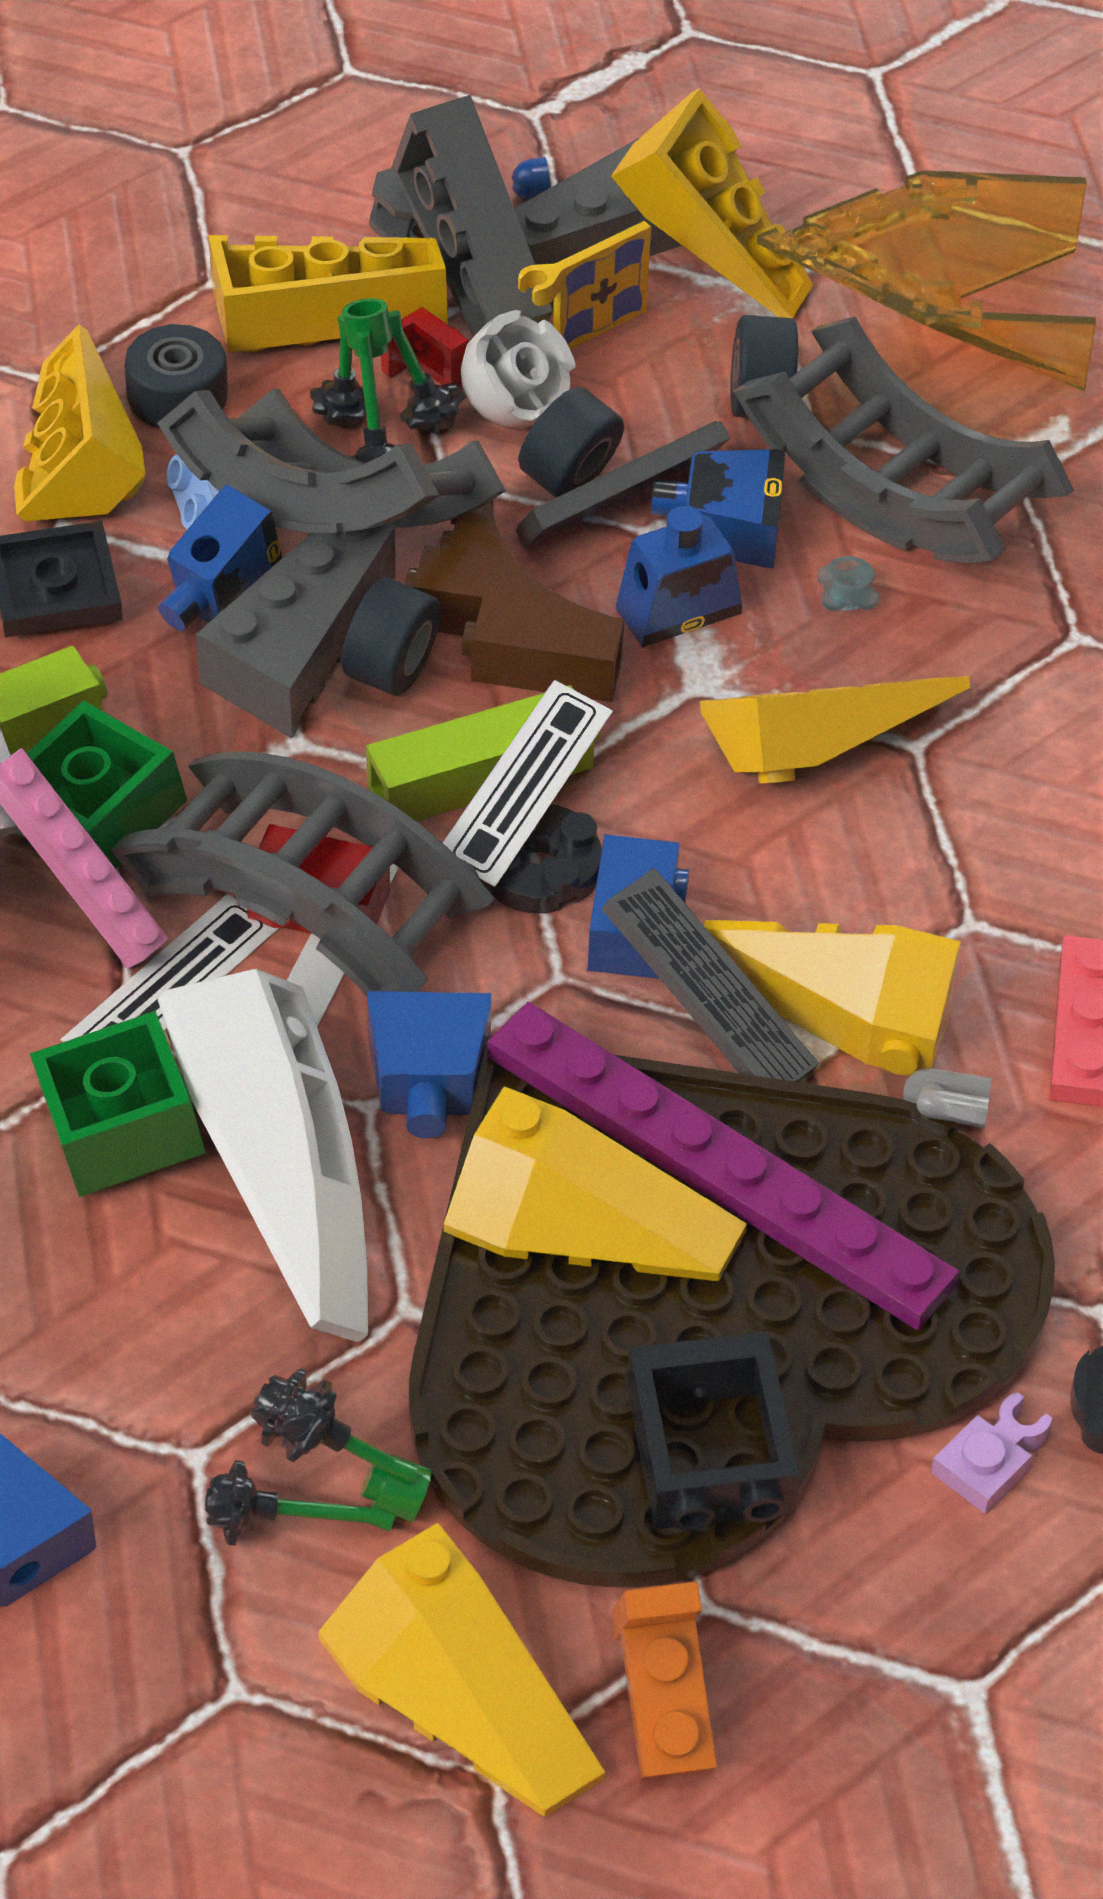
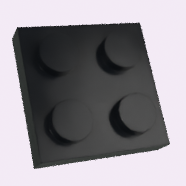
M103 521L0 536V616L5 637L123 619L122 603Z

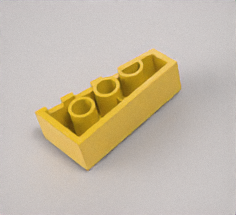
M208 235L213 294L228 353L237 351L258 352L269 347L292 344L313 345L324 340L339 339L341 336L337 318L342 315V309L351 302L367 298L383 300L387 303L388 312L400 311L401 319L420 307H424L448 325L446 267L436 238L363 237L359 246H346L340 241L333 240V237L312 236L311 243L308 246L279 245L278 236H255V245H229L228 235Z

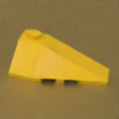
M698 88L633 143L611 177L647 220L778 317L793 318L813 284L784 227L771 223L759 199V196L766 193L758 177L749 180L735 152L742 145L734 130L702 90Z
M78 324L42 363L32 406L41 415L35 424L34 430L26 434L23 448L32 454L29 468L24 466L17 471L14 483L16 515L25 522L109 514L121 500L127 501L139 491L145 479L146 473L142 445L88 330Z
M969 676L938 677L866 684L863 687L824 688L809 690V692L772 693L700 701V708L703 718L734 773L758 772V783L785 782L795 780V768L818 766L969 689L970 679Z
M705 920L704 927L780 1016L867 1065L883 1068L897 1075H911L922 1068H934L948 1024L961 941L897 925H876L873 934H843L839 924L818 923L816 932L810 933L788 932L778 922Z
M505 1086L474 1134L444 1221L445 1233L504 1257L528 1259L529 1252L569 1256V1264L591 1267L592 1259L631 1263L635 1270L641 1273L710 1281L720 1280L746 1233L747 1223L569 1112Z
M439 1523L434 1524L377 1558L318 1631L320 1642L358 1692L377 1705L382 1701L412 1720L414 1722V1730L432 1742L438 1738L473 1762V1769L543 1817H547L605 1779V1770L486 1584Z

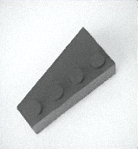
M471 95L410 113L391 170L424 238H436L446 267V283L472 336L474 337L486 323L498 315L513 310L521 311L520 316L528 317L536 323L544 319L549 321L553 313V301L542 307L536 306L532 301L533 288H529L525 292H521L518 289L520 271L527 266L535 265Z
M638 139L514 208L535 265L560 262L643 221L651 226L650 256L682 246L647 220L611 177L630 147Z
M388 523L366 530L342 533H311L196 633L199 684L288 737L293 738L301 725L302 713L309 703L314 704L325 688L324 679L335 662L341 663L347 631L363 597L375 582L383 577L394 579L396 576L395 526Z

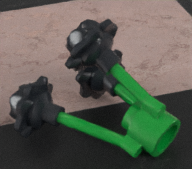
M374 298L361 299L346 305L342 309V315L337 318L341 336L339 368L334 371L333 380H324L321 387L310 390V398L314 401L312 411L315 414L323 415L324 420L329 425L336 424L341 428H350L355 423L363 421L366 414L368 427L363 429L365 445L356 451V455L349 457L368 463L395 447V445L387 443L386 427L380 425L373 358L381 356L388 351V343L392 340V337L411 374L410 386L414 392V395L407 400V407L399 415L401 421L406 422L409 429L413 430L420 427L426 433H436L440 429L451 428L458 414V405L465 399L466 394L462 389L458 388L455 382L435 385L430 374L423 372L403 331L400 311L388 312L387 303ZM353 349L355 355L360 357L363 386H360L359 382L356 381V372L351 369Z
M300 1368L288 1379L273 1375L269 1378V1384L265 1383L261 1387L259 1395L255 1398V1406L252 1408L251 1417L263 1428L261 1444L269 1447L274 1439L281 1435L283 1437L282 1448L287 1450L286 1458L291 1462H295L303 1454L305 1455L311 1449L323 1444L336 1452L345 1449L371 1463L360 1494L362 1497L372 1500L371 1507L278 1499L277 1492L257 1490L252 1478L247 1477L248 1472L245 1462L235 1460L229 1473L218 1474L210 1480L205 1497V1511L208 1514L206 1522L210 1526L222 1528L225 1542L232 1546H236V1541L241 1531H245L254 1519L275 1521L276 1515L367 1523L390 1531L395 1517L408 1522L414 1521L426 1495L432 1471L430 1468L393 1454L388 1455L351 1435V1427L335 1419L334 1403L337 1395L332 1391V1383L324 1379L316 1388L312 1387L307 1390V1379H305L307 1371Z

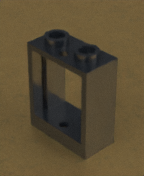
M760 1332L629 1347L627 1391L654 1530L676 1527L680 1530L691 1531L704 1528L715 1522L747 1519L752 1522H766L776 1519L782 1514L795 1513L800 1473L769 1333ZM756 1395L771 1463L672 1474L659 1406Z

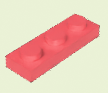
M1063 936L1049 1100L1103 1107V940Z

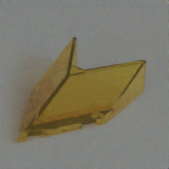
M921 170L906 176L904 186L884 194L875 188L804 216L801 226L785 233H780L774 228L757 235V244L904 316L1085 392L1096 329V317L983 312L982 301L971 300L970 309L961 307V299L1076 252L1087 186L1086 177Z

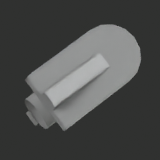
M922 1068L913 1072L906 1080L903 1089V1099L916 1103L918 1111L925 1117L984 1128L992 1078L934 1068Z

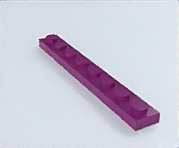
M529 1001L487 1041V1057L917 1331L957 1287L959 1270Z

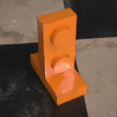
M698 1581L624 1590L611 1611L615 1641L621 1640L641 1780L714 1771L717 1768L695 1620L702 1612Z

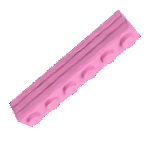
M21 748L0 763V805L121 959L126 969L142 962L164 944L169 937L25 751Z

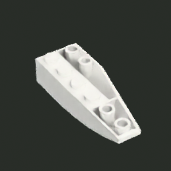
M252 969L165 990L157 999L167 1026L166 1034L173 1044L187 1093L190 1095L200 1118L310 1327L355 1342L362 1341L368 1335L367 1257L360 1186L352 1139L338 1084L303 987L261 970Z

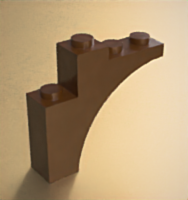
M494 499L472 512L451 519V524L455 525L454 530H444L440 547L424 546L419 567H409L405 585L439 600L441 616L438 632L463 636L462 655L471 656V681L546 692L552 682L556 680L565 686L571 685L575 691L592 700L613 701L623 657L624 618L609 616L571 602L551 591L528 573L510 553L499 534L493 516Z

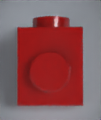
M420 307L402 318L403 331L423 372L430 374L441 385L455 382L458 388L461 387V366L468 340L459 330L448 326L424 307ZM393 337L388 343V351L381 355V371L390 378L407 368Z

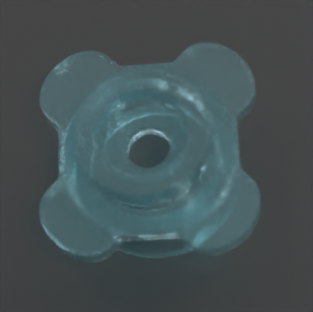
M843 556L834 559L829 565L822 567L817 574V581L824 587V593L821 596L822 605L832 611L840 609L854 610L859 607L866 610L874 608L879 602V594L872 587L875 571L866 561L858 557Z

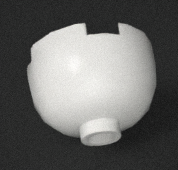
M513 310L498 315L486 323L467 344L461 366L462 386L469 402L482 417L499 426L523 429L534 425L545 409L555 399L570 389L569 371L575 368V360L566 340L550 322L544 319L536 323L528 317L520 316L521 311Z

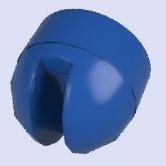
M546 157L520 162L513 170L512 180L514 183L512 189L524 201H528L551 188Z

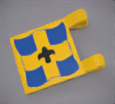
M643 221L560 262L530 265L520 271L518 289L521 292H525L529 288H533L532 301L536 306L542 307L554 300L553 326L566 340L569 349L647 312L651 226Z

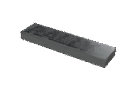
M721 421L707 424L533 509L517 525L518 528L515 531L526 548L654 485V480L662 481L691 467L693 454L698 451H717L730 439V436Z
M655 867L607 900L602 908L603 912L738 1073L800 1082L820 1064Z

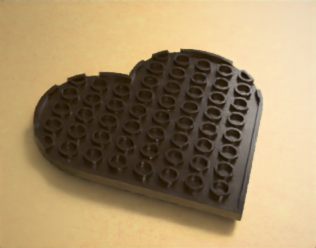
M487 1036L446 1216L474 1134L505 1086L569 1112L739 1218L487 1057V1041L492 1036ZM615 1055L959 1270L957 1287L917 1331L749 1223H747L746 1233L719 1281L637 1272L631 1263L592 1259L591 1267L569 1264V1256L529 1252L528 1259L504 1257L445 1233L443 1225L409 1377V1421L412 1440L420 1465L430 1468L432 1471L429 1482L430 1486L453 1517L480 1542L503 1557L527 1569L560 1580L602 1587H643L667 1584L713 1570L741 1556L767 1537L782 1523L788 1514H782L778 1518L766 1522H752L747 1519L715 1522L704 1528L691 1531L680 1530L676 1527L654 1530L627 1391L629 1347L768 1332L800 1473L796 1504L810 1482L818 1462L823 1438L847 1441H878L903 1438L932 1431L978 1410L996 1397L1015 1379L1029 1361L1038 1345L1047 1322L1055 1271L1052 1239L1043 1212H1037L1033 1202L1024 1190V1178L993 1145L989 1143L982 1147L970 1137L956 1130V1122L925 1117L918 1111L916 1103L899 1098ZM756 1395L659 1406L672 1474L771 1463Z

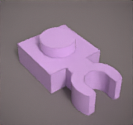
M1018 1392L1011 1394L1002 1402L998 1420L994 1426L977 1415L933 1458L931 1473L984 1514L1029 1471L1032 1455L1028 1451L1040 1448L1049 1436L1052 1417L1048 1414H1044L1033 1425H1022L1015 1420L1021 1413L1024 1396Z

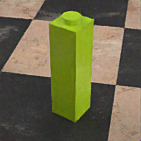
M73 645L0 673V728L10 756L21 748L27 753L83 700L102 711L101 700L107 698V688L104 679L94 664L86 665Z
M545 693L366 745L368 789L402 810L415 821L468 806ZM600 731L570 775L593 768L594 742L600 740Z

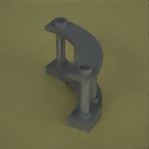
M856 316L820 325L811 332L823 353L790 379L786 372L748 380L734 391L748 418L771 449L786 450L791 460L805 473L799 481L808 490L851 524L873 537L905 551L914 545L933 551L934 559L964 563L992 561L1006 549L994 524L1026 497L1068 496L1074 491L1050 440L1025 442L1000 439L979 433L945 416L919 397L892 371L866 336ZM836 371L844 384L862 405L827 431L801 398ZM878 421L907 447L875 472L855 458L845 447ZM927 459L957 475L933 496L907 489L898 484ZM979 487L996 492L984 503H982L980 498L964 500Z
M272 389L241 416L231 419L222 411L210 390L195 391L157 423L173 450L200 481L208 480L218 491L226 484L230 485L272 512L276 527L303 533H342L371 529L388 523L401 528L437 524L472 512L506 491L479 441H471L457 452L425 465L422 464L412 444H398L382 456L364 463L337 451L320 439L303 423L291 408L280 389Z
M235 751L214 753L194 759L188 767L204 788L167 828L142 830L126 834L110 850L148 898L168 894H190L206 897L212 889H217L235 894L238 906L260 914L282 927L290 919L321 939L316 950L342 970L366 997L368 991L418 992L427 982L428 978L413 962L411 954L444 915L451 918L489 906L495 899L481 883L478 873L471 864L458 858L425 827L396 806L372 791L318 766L288 757L260 752ZM220 807L225 814L233 812L217 830H209L206 833L199 831ZM269 809L296 813L308 817L277 853H267L241 842ZM333 827L373 847L339 888H330L298 868ZM395 864L428 895L395 935L390 938L384 930L359 910L358 904L389 867Z

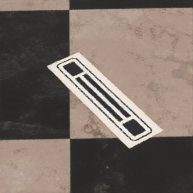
M554 680L443 844L458 858L471 864L478 873L479 879L495 887L613 710Z
M225 895L60 1040L65 1042L156 1011L164 1031L167 1026L157 998L165 990L226 976L279 928L267 926L261 921L248 919L247 909L238 906L233 895Z

